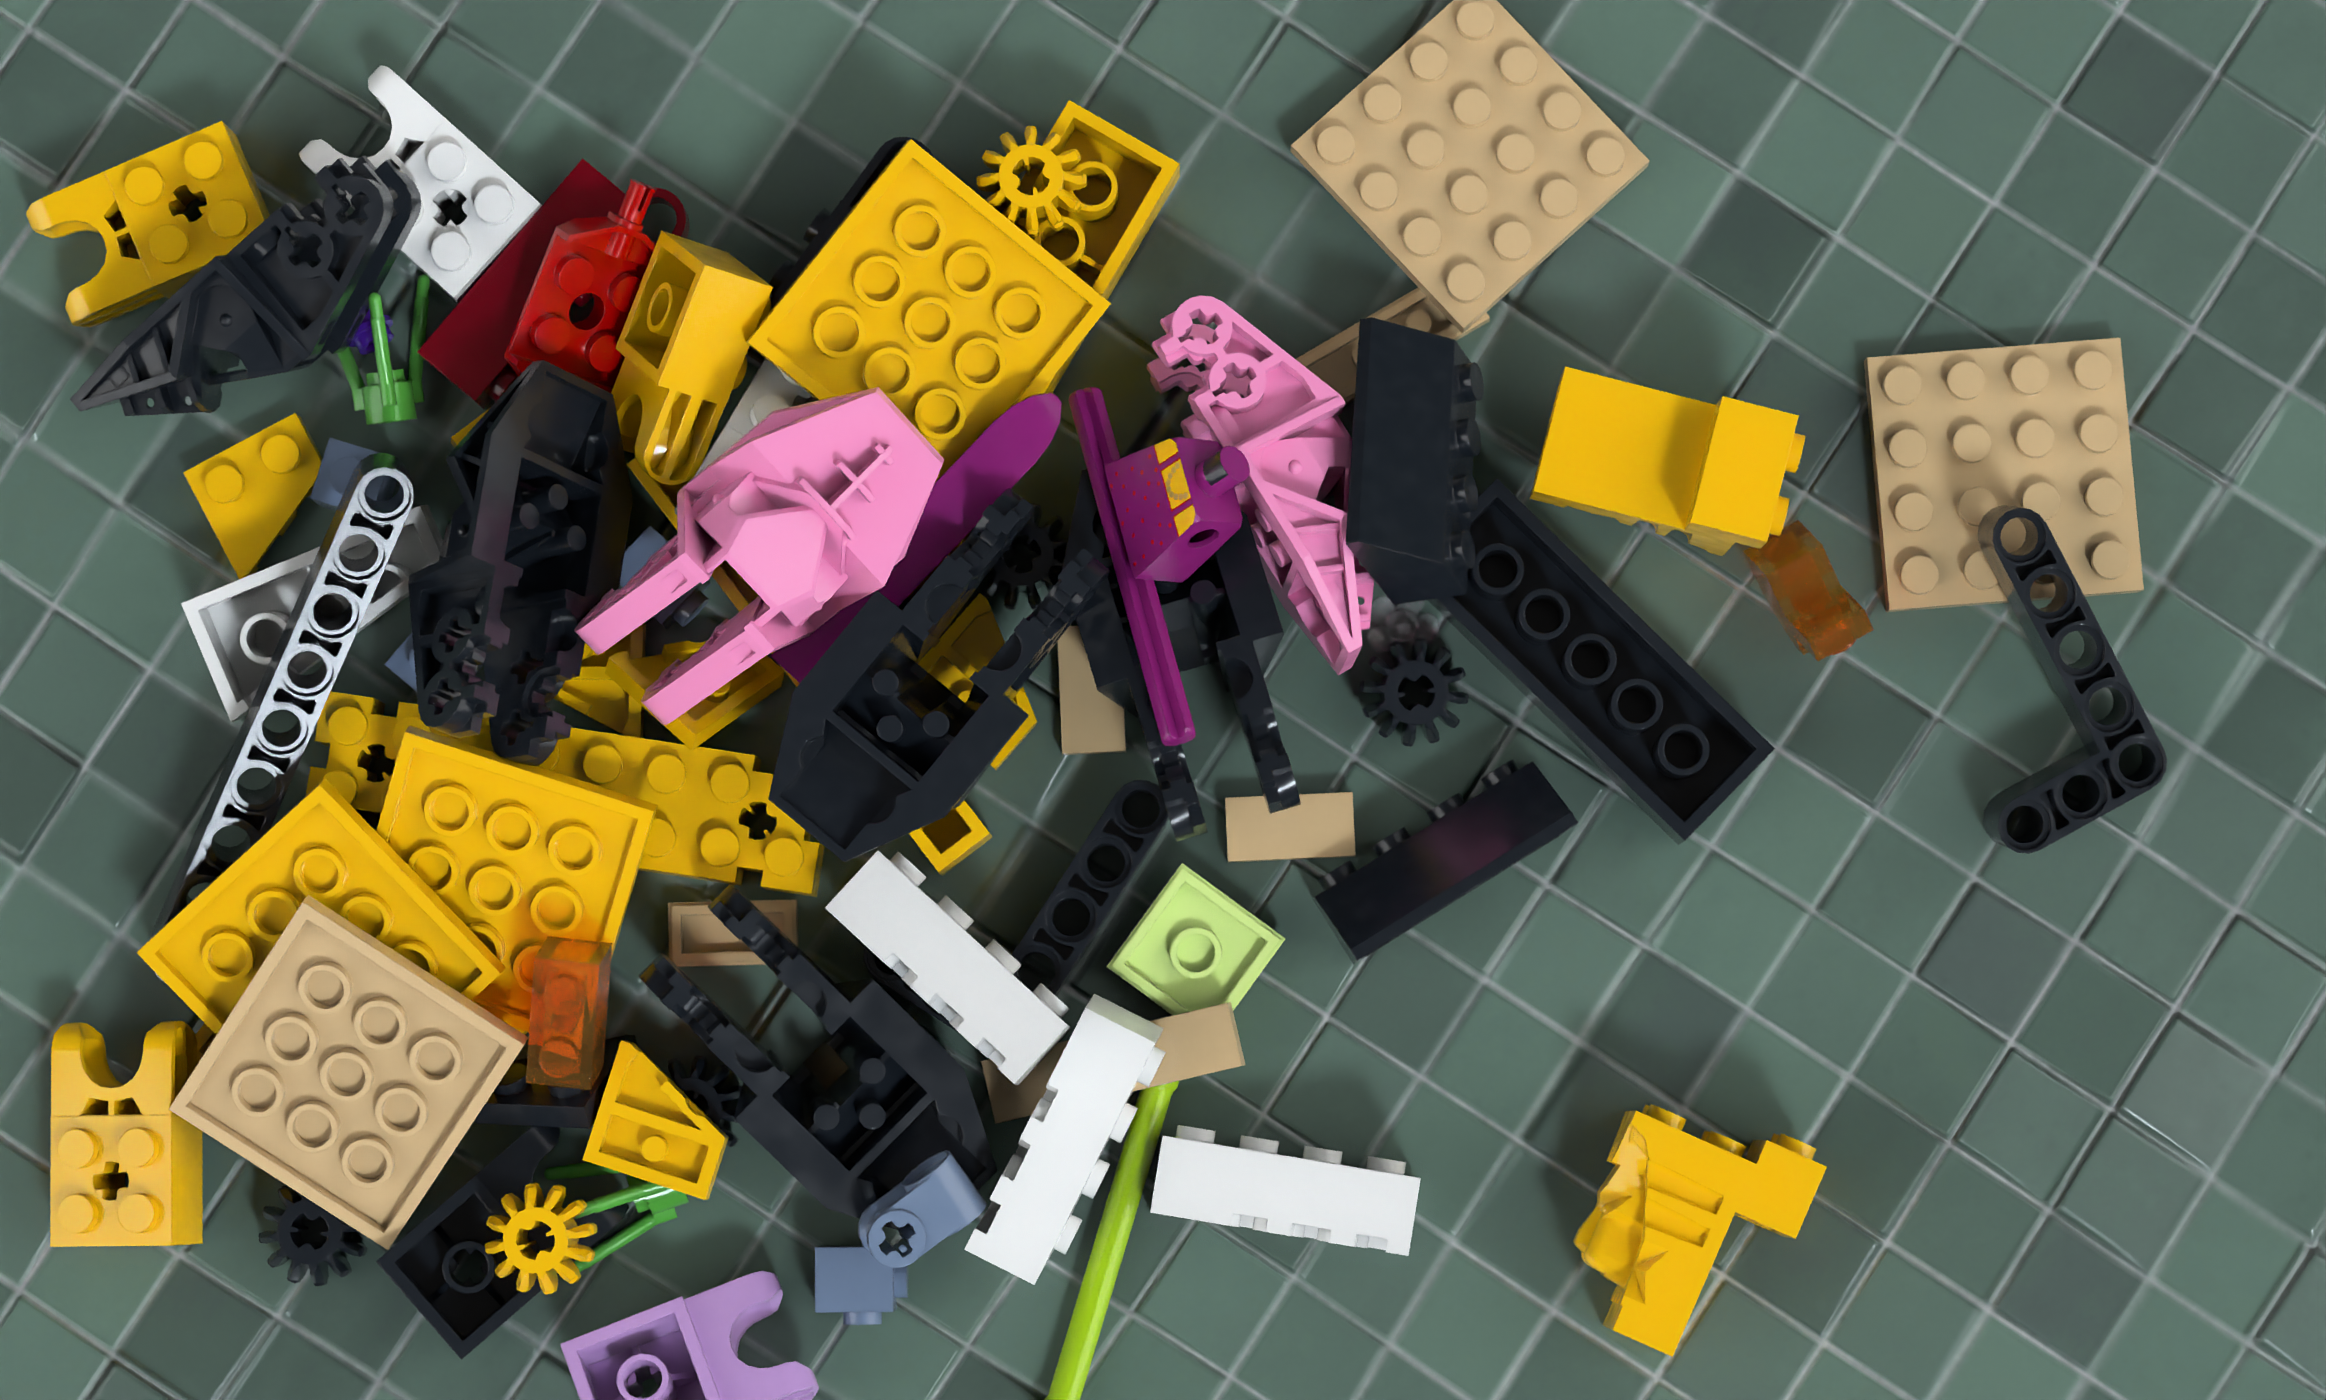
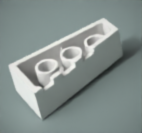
M421 505L410 510L357 633L409 596L408 581L411 574L439 561L443 540L428 505ZM351 535L343 541L339 551L349 559H362L371 553L375 543L366 535ZM320 547L181 603L231 722L242 719L247 715ZM325 594L317 600L314 610L324 617H336L347 609L349 601L341 594ZM300 652L291 659L288 666L293 672L302 675L321 661L322 657L314 652Z
M877 851L825 908L882 962L901 976V979L939 1014L941 1013L968 1042L987 1058L991 1059L998 1066L997 1069L1012 1083L1019 1085L1071 1029L1061 1019L1069 1008L1042 983L1033 992L1029 990L1013 975L1022 965L994 939L985 948L966 931L974 920L948 896L945 895L938 904L918 887L927 877L899 851L890 860L880 851Z
M1096 994L1093 995L1085 1007L1046 1085L1047 1090L1043 1098L1041 1097L1020 1137L1016 1153L1012 1155L990 1197L992 1202L988 1210L974 1229L964 1250L1035 1285L1054 1249L1063 1254L1067 1253L1082 1223V1219L1072 1215V1212L1081 1194L1092 1199L1094 1198L1110 1166L1109 1163L1099 1158L1109 1138L1119 1143L1122 1142L1138 1108L1128 1104L1127 1101L1137 1082L1149 1087L1166 1052L1155 1047L1164 1028Z
M1177 1125L1176 1137L1162 1136L1150 1213L1233 1227H1247L1253 1230L1286 1236L1314 1238L1319 1241L1352 1247H1369L1386 1250L1387 1253L1409 1256L1421 1178L1404 1175L1406 1162L1368 1156L1365 1169L1341 1165L1343 1153L1341 1151L1304 1146L1303 1158L1277 1154L1279 1141L1241 1135L1240 1145L1237 1148L1214 1144L1216 1131Z

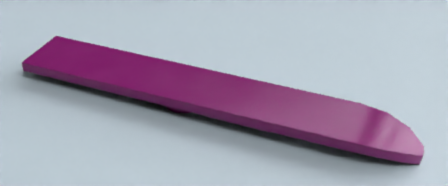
M1052 392L1036 394L1011 406L936 481L905 557L893 567L885 586L878 590L881 594L899 607L977 525L985 509L992 505L1008 488L1011 489L1037 462L1050 445L1060 423L1062 402L1057 395ZM875 592L843 608L812 634L776 650L771 657L800 683Z

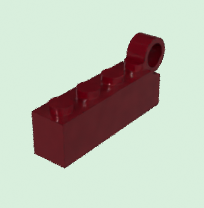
M582 158L417 353L481 408L484 409L491 400L496 402L519 377L504 358V354L556 226L574 218L607 217L609 211L618 214L626 194ZM654 187L657 190L649 205L660 203L671 207L676 212V225L671 234L687 239L690 222L683 204L672 192ZM585 293L578 296L571 306L574 303L579 307L584 306L593 297V294Z

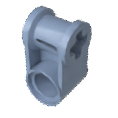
M945 1150L922 1162L901 1183L870 1204L861 1214L858 1222V1236L862 1245L882 1265L890 1268L906 1267L914 1263L943 1239L969 1225L984 1211L987 1203L950 1151ZM890 1221L899 1227L898 1232L902 1237L893 1246L885 1240V1233L881 1229Z

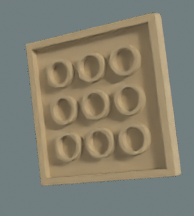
M1453 0L1291 145L1290 152L1462 334L1643 172L1650 162L1497 0Z
M2121 338L1867 357L1864 360L1886 612L2009 603L1980 547L1977 537L1978 526L1983 516L1992 508L2002 505L2027 508L2040 514L2047 523L2085 597L2138 593L2144 590ZM2014 518L2004 525L2001 530L2000 539L2002 546L2007 552H2014L2023 545L2026 537L2024 524L2020 519ZM2047 574L2037 578L2031 586V601L2053 599L2055 595L2054 582Z
M308 895L169 1110L389 1250L529 1037Z

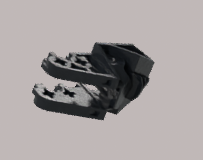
M361 156L350 167L343 158L337 159L332 165L324 166L314 178L327 194L324 201L315 199L300 212L292 203H286L283 207L274 211L227 255L213 258L123 339L70 400L80 412L121 402L125 416L211 413L220 407L222 383L307 368L327 350L331 354L343 352L350 346L369 310V295L374 292L378 293L418 219L421 209V196L416 184L407 175L399 172L390 160L384 161L377 169L366 156ZM395 190L398 195L394 202L389 192ZM346 191L350 195H352L350 201L352 206L355 208L351 215H349L346 212L351 206L349 200L346 198ZM393 208L397 212L395 217L392 215ZM240 359L246 369L227 372L228 369L239 366ZM188 396L191 399V405H187L185 402V399ZM149 398L153 399L154 401L153 407H150L147 404Z
M545 360L532 362L446 457L464 502L453 513L452 519L447 523L439 561L411 574L408 581L418 709L421 721L426 726L444 734L461 738L480 734L482 719L489 718L491 743L494 752L499 757L531 766H539L554 750L557 740L570 737L571 725L564 722L565 716L551 711L550 708L546 707V703L558 694L565 681L580 676L585 642L575 632L576 626L601 601L607 592L612 588L614 591L619 589L633 504L613 394ZM483 663L486 681H481V678L475 676L478 665Z
M1087 469L1082 470L1062 571L1072 559H1075L1083 548L1110 570L1105 581L1076 617L1097 691L1139 719L1176 842L1208 833L1182 745L1165 746L1161 741ZM1241 510L1243 517L1241 528L1188 579L1181 583L1156 580L1154 582L1179 673L1217 661L1220 662L1226 691L1231 693L1268 811L1272 814L1301 805L1290 760L1281 740L1273 706L1263 677L1284 636V632L1248 517Z
M1010 488L1004 491L992 505L985 509L982 513V518L974 527L968 539L950 556L947 555L903 610L878 590L875 591L793 691L768 799L844 862L945 818L951 810L961 806L1004 745L1029 716L1013 701V698L1110 573L1107 567L1083 548L1075 559H1072L1058 575L1056 584L1038 607L1016 626L1015 632L987 666H983L979 673L975 671L969 678L974 684L966 703L918 664L919 660L931 646L935 648L940 642L938 638L1035 511V508Z
M730 883L708 905V908L739 940H742L815 1013L823 1027L831 1034L792 1074L784 1068L778 1056L771 1049L767 1051L665 954L660 953L638 975L669 1010H672L683 1019L705 1042L706 1046L743 1081L734 1119L825 1208L860 1219L861 1214L870 1204L901 1183L918 1165L945 1150L950 1151L977 1190L998 1171L964 1068L872 978L835 983L733 884ZM892 1221L884 1225L895 1230L899 1228Z

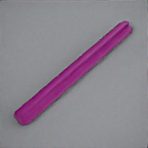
M1098 387L1080 389L1069 395L1068 401L1161 741L1165 746H1177L1195 738L1194 723L1154 580L1134 579L1104 470L1106 465L1120 459L1102 391Z

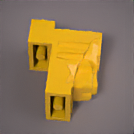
M1565 366L1557 388L1530 499L1563 508L1569 506L1591 514L1616 518L1618 522L1632 526L1639 520L1648 522L1654 526L1655 534L1662 536L1667 535L1672 530H1677L1687 536L1688 544L1719 556H1723L1734 543L1761 549L1767 543L1769 534L1781 535L1790 499L1779 496L1785 471L1792 473L1797 471L1804 447L1805 435L1795 433L1799 415L1724 396L1715 405Z
M1645 1104L1642 1113L1636 1110L1625 1112L1606 1160L1615 1166L1597 1191L1596 1206L1577 1230L1573 1243L1581 1251V1257L1588 1266L1600 1272V1275L1617 1285L1610 1298V1301L1613 1302L1603 1326L1673 1357L1734 1215L1780 1236L1796 1239L1827 1166L1812 1160L1817 1150L1816 1148L1782 1133L1780 1135L1773 1133L1770 1141L1753 1140L1744 1159L1742 1155L1746 1149L1745 1145L1714 1131L1708 1132L1704 1130L1701 1139L1682 1131L1686 1119L1653 1104H1650V1106Z

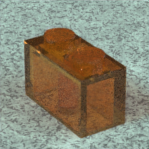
M548 936L534 957L526 1083L591 1090L604 1064L612 943Z

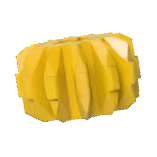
M1027 126L1024 132L1025 145L1018 146L1014 137L1009 132H1005L1000 136L1002 147L1007 153L1005 157L995 151L986 150L982 156L983 162L997 173H985L978 176L977 187L986 192H995L986 201L999 212L1008 207L1004 216L1016 226L1021 217L1026 218L1027 234L1031 238H1035L1039 234L1038 218L1046 216L1050 227L1055 231H1059L1064 227L1062 217L1057 210L1058 206L1069 212H1079L1081 201L1068 191L1085 188L1087 186V177L1083 173L1069 171L1081 160L1077 149H1070L1056 156L1062 143V135L1053 131L1047 137L1044 145L1041 146L1038 145L1036 127ZM1034 168L1042 170L1043 182L1046 188L1038 193L1036 187H1033V195L1022 193L1021 182L1017 176L1023 171H1026L1027 175L1031 176V169Z
M527 1184L524 1190L525 1204L513 1193L506 1194L501 1198L503 1208L511 1219L502 1215L488 1217L487 1226L492 1230L503 1233V1239H496L486 1243L485 1251L487 1254L505 1251L508 1258L497 1266L495 1273L499 1278H503L513 1273L517 1268L520 1269L516 1281V1288L520 1292L529 1291L538 1276L543 1293L552 1294L558 1288L557 1273L570 1284L577 1282L581 1278L580 1271L571 1258L580 1262H590L595 1257L596 1253L593 1249L578 1242L579 1238L596 1234L597 1225L595 1223H586L577 1226L574 1218L584 1212L587 1204L583 1199H578L563 1209L562 1205L566 1196V1188L562 1185L552 1186L544 1201L543 1192L539 1184ZM545 1223L551 1228L546 1233V1236L554 1235L555 1237L554 1247L536 1253L531 1248L536 1244V1241L528 1242V1230L540 1227Z

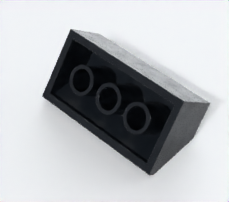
M1370 317L1360 319L1346 545L1393 605L1465 595L1467 592V572L1475 564V546L1470 534V513L1476 511L1478 507V491L1472 474L1473 456H1478L1481 450L1480 431L1475 421L1476 401L1481 400L1484 394L1481 370L1477 363L1470 362L1454 339Z
M1513 759L1481 779L1487 789L1466 803L1459 793L1455 794L1427 812L1432 821L1431 825L1413 836H1410L1406 828L1403 827L1372 846L1378 858L1362 868L1356 870L1352 862L1348 861L1318 880L1324 891L1315 896L1313 900L1353 965L1578 824L1571 810L1533 761L1519 769Z

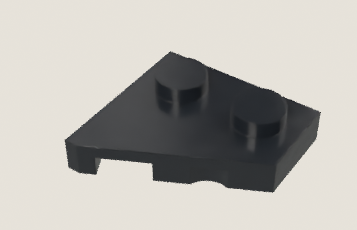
M623 1035L585 1044L583 1049L572 1047L513 1061L476 1117V1123L590 1129L595 1122L621 1040H626L637 1045L635 1035Z

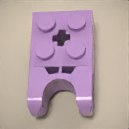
M758 1271L742 1276L686 1299H683L682 1296L560 1344L580 1400H812L819 1390L813 1371L796 1361L786 1362L769 1368H757L746 1365L738 1358L739 1342L746 1330L754 1323L776 1312L782 1300L783 1291L778 1277L774 1273ZM647 1379H654L659 1387L657 1392L647 1398L640 1396L643 1394L642 1383Z

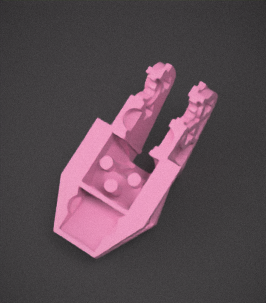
M1202 295L1189 298L1180 304L1176 311L1160 320L1166 335L1152 343V347L1159 358L1147 364L1146 368L1151 375L1150 382L1156 392L1159 391L1160 394L1177 385L1186 392L1195 391L1188 396V402L1194 414L1181 421L1180 424L1185 438L1217 441L1222 447H1236L1246 457L1250 468L1249 477L1234 488L1240 509L1248 517L1267 581L1286 611L1339 676L1352 668L1363 645L1361 630L1370 629L1374 579L1364 566L1360 565L1357 557L1346 545L1352 438L1338 417L1346 403L1338 392L1223 301L1212 296ZM1198 318L1203 325L1193 324L1192 319ZM1214 322L1217 328L1214 330L1206 325ZM1186 358L1192 364L1185 368L1183 366L1177 368V365ZM1204 362L1205 371L1200 372L1195 365ZM1332 495H1334L1335 507L1325 504ZM1358 597L1364 599V604H1358Z
M879 387L775 410L678 491L677 535L650 556L647 563L622 589L614 591L612 588L607 592L601 601L579 622L575 632L599 655L698 583L704 584L710 579L714 569L726 560L758 594L757 598L730 620L727 618L719 624L706 643L683 663L677 659L661 673L659 679L646 689L641 699V702L663 725H667L766 655L809 636L843 608L884 587L893 567L905 557L945 459Z

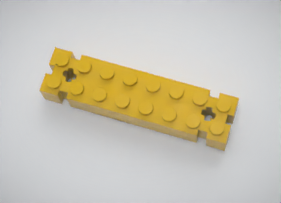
M331 691L318 719L315 734L316 742L330 747L327 767L325 769L310 766L306 795L326 779L365 820L367 819V813L381 815L392 774L382 772L384 780L377 782V774L369 771V763L372 757L380 758L378 752L384 750L385 757L394 760L396 763L404 732L409 726L494 752L491 743L489 718L482 719L480 734L456 738L426 726L421 721L418 704L399 702L397 716L390 717L384 716L385 703L375 698ZM571 727L570 737L557 740L552 753L538 766L658 805L639 871L726 884L731 883L742 886L744 870L762 873L761 887L766 890L817 897L825 847L820 843L810 842L811 834L768 799L774 774L759 772L761 760L756 755L705 747H696L694 750H690L685 744ZM766 806L767 814L777 820L775 830L772 833L764 830L766 838L754 840V831L745 826L746 817L749 813L757 815L756 807Z

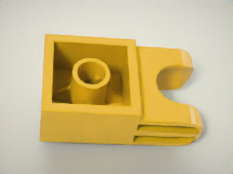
M223 121L49 194L32 203L26 212L31 228L35 232L49 238H60L80 231H92L100 233L104 239L107 251L105 263L99 273L87 283L72 290L67 297L65 309L72 325L78 327L100 325L163 297L170 298L213 258L227 255L270 216L237 136ZM198 198L201 202H207V205L199 207L202 216L196 221L192 222L183 214L186 206L192 200Z
M662 230L615 347L625 359L611 393L614 396L623 449L627 452L635 453V458L641 468L653 480L663 484L675 485L692 479L704 461L731 392L738 388L744 379L747 369L746 354L750 347L746 341L769 314L771 308L770 294L773 287L728 252Z
M163 1021L146 1033L140 1067L133 1079L124 1085L117 1081L110 1071L103 1035L94 1027L82 1022L65 1023L55 1032L51 1047L50 1247L203 1244V1131L169 1110L197 1066L196 1037L194 1031L186 1022ZM126 1172L128 1173L129 1179L128 1187H126L125 1185Z

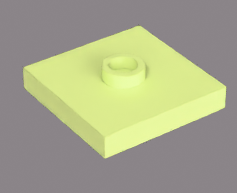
M1182 863L1112 958L1107 968L1172 1015L1231 1002L1232 1009L1234 1010L1286 938Z

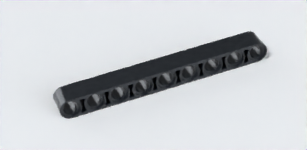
M386 453L371 454L362 459L354 469L154 925L151 938L192 901L188 896L191 888L201 883H212L271 828L413 505L414 491L409 471L404 463L394 455ZM378 476H391L400 482L401 485L398 493L390 500L376 501L365 493L368 483ZM351 535H366L374 541L373 550L362 559H349L339 551L340 545ZM329 593L341 594L349 601L347 609L342 614L331 618L318 614L314 610V605L320 597ZM300 652H314L322 657L324 660L322 666L313 674L300 675L293 672L288 666L291 659ZM276 710H288L298 717L295 726L286 732H272L263 724L267 715ZM250 768H263L272 774V780L262 789H246L238 782L240 775ZM228 825L239 826L248 834L242 843L233 847L221 846L215 842L213 836L217 830Z

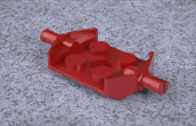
M630 179V185L618 214L609 211L607 217L574 218L556 226L504 354L506 361L519 376L532 362L545 360L610 393L612 392L625 359L615 347L655 248V244L642 232L644 228L642 221L657 189L643 182ZM592 293L594 307L590 315L583 321L571 322L569 310L573 301L582 294Z

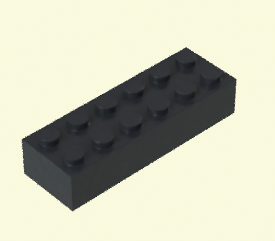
M1496 479L1478 497L1477 510L1470 513V534L1475 546V564L1467 572L1466 594L1427 601L1678 845L1681 844L1775 748L1514 494Z

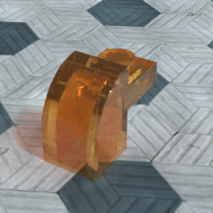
M1799 520L1784 527L1780 536L1770 535L1767 543L1761 549L1749 547L1743 551L1765 598L1783 629L1802 655L1809 652L1819 662L1829 655L1846 651L1857 639L1874 630L1866 611L1840 585L1823 545Z

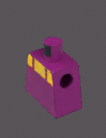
M1183 437L1169 438L1113 461L1104 467L1134 579L1181 583L1188 579L1241 528L1243 517L1234 487L1249 477L1250 468L1246 457L1236 447H1222L1217 441Z

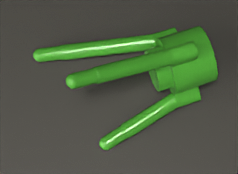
M425 274L420 275L417 279L407 381H405L404 369L392 370L385 316L383 315L381 296L378 293H371L368 297L378 372L366 374L367 386L363 382L351 348L347 347L343 352L337 353L352 391L354 411L365 410L367 425L417 419L415 403L425 402L422 386L424 359L417 353L426 339L430 278Z
M585 1162L546 1168L544 1176L548 1180L621 1172ZM630 1175L627 1176L626 1179L629 1187L585 1202L587 1204L586 1209L574 1219L599 1213L634 1201L638 1213L649 1209L651 1212L594 1247L593 1250L596 1254L592 1261L580 1262L575 1260L574 1264L582 1272L654 1226L678 1218L675 1207L689 1203L688 1195Z

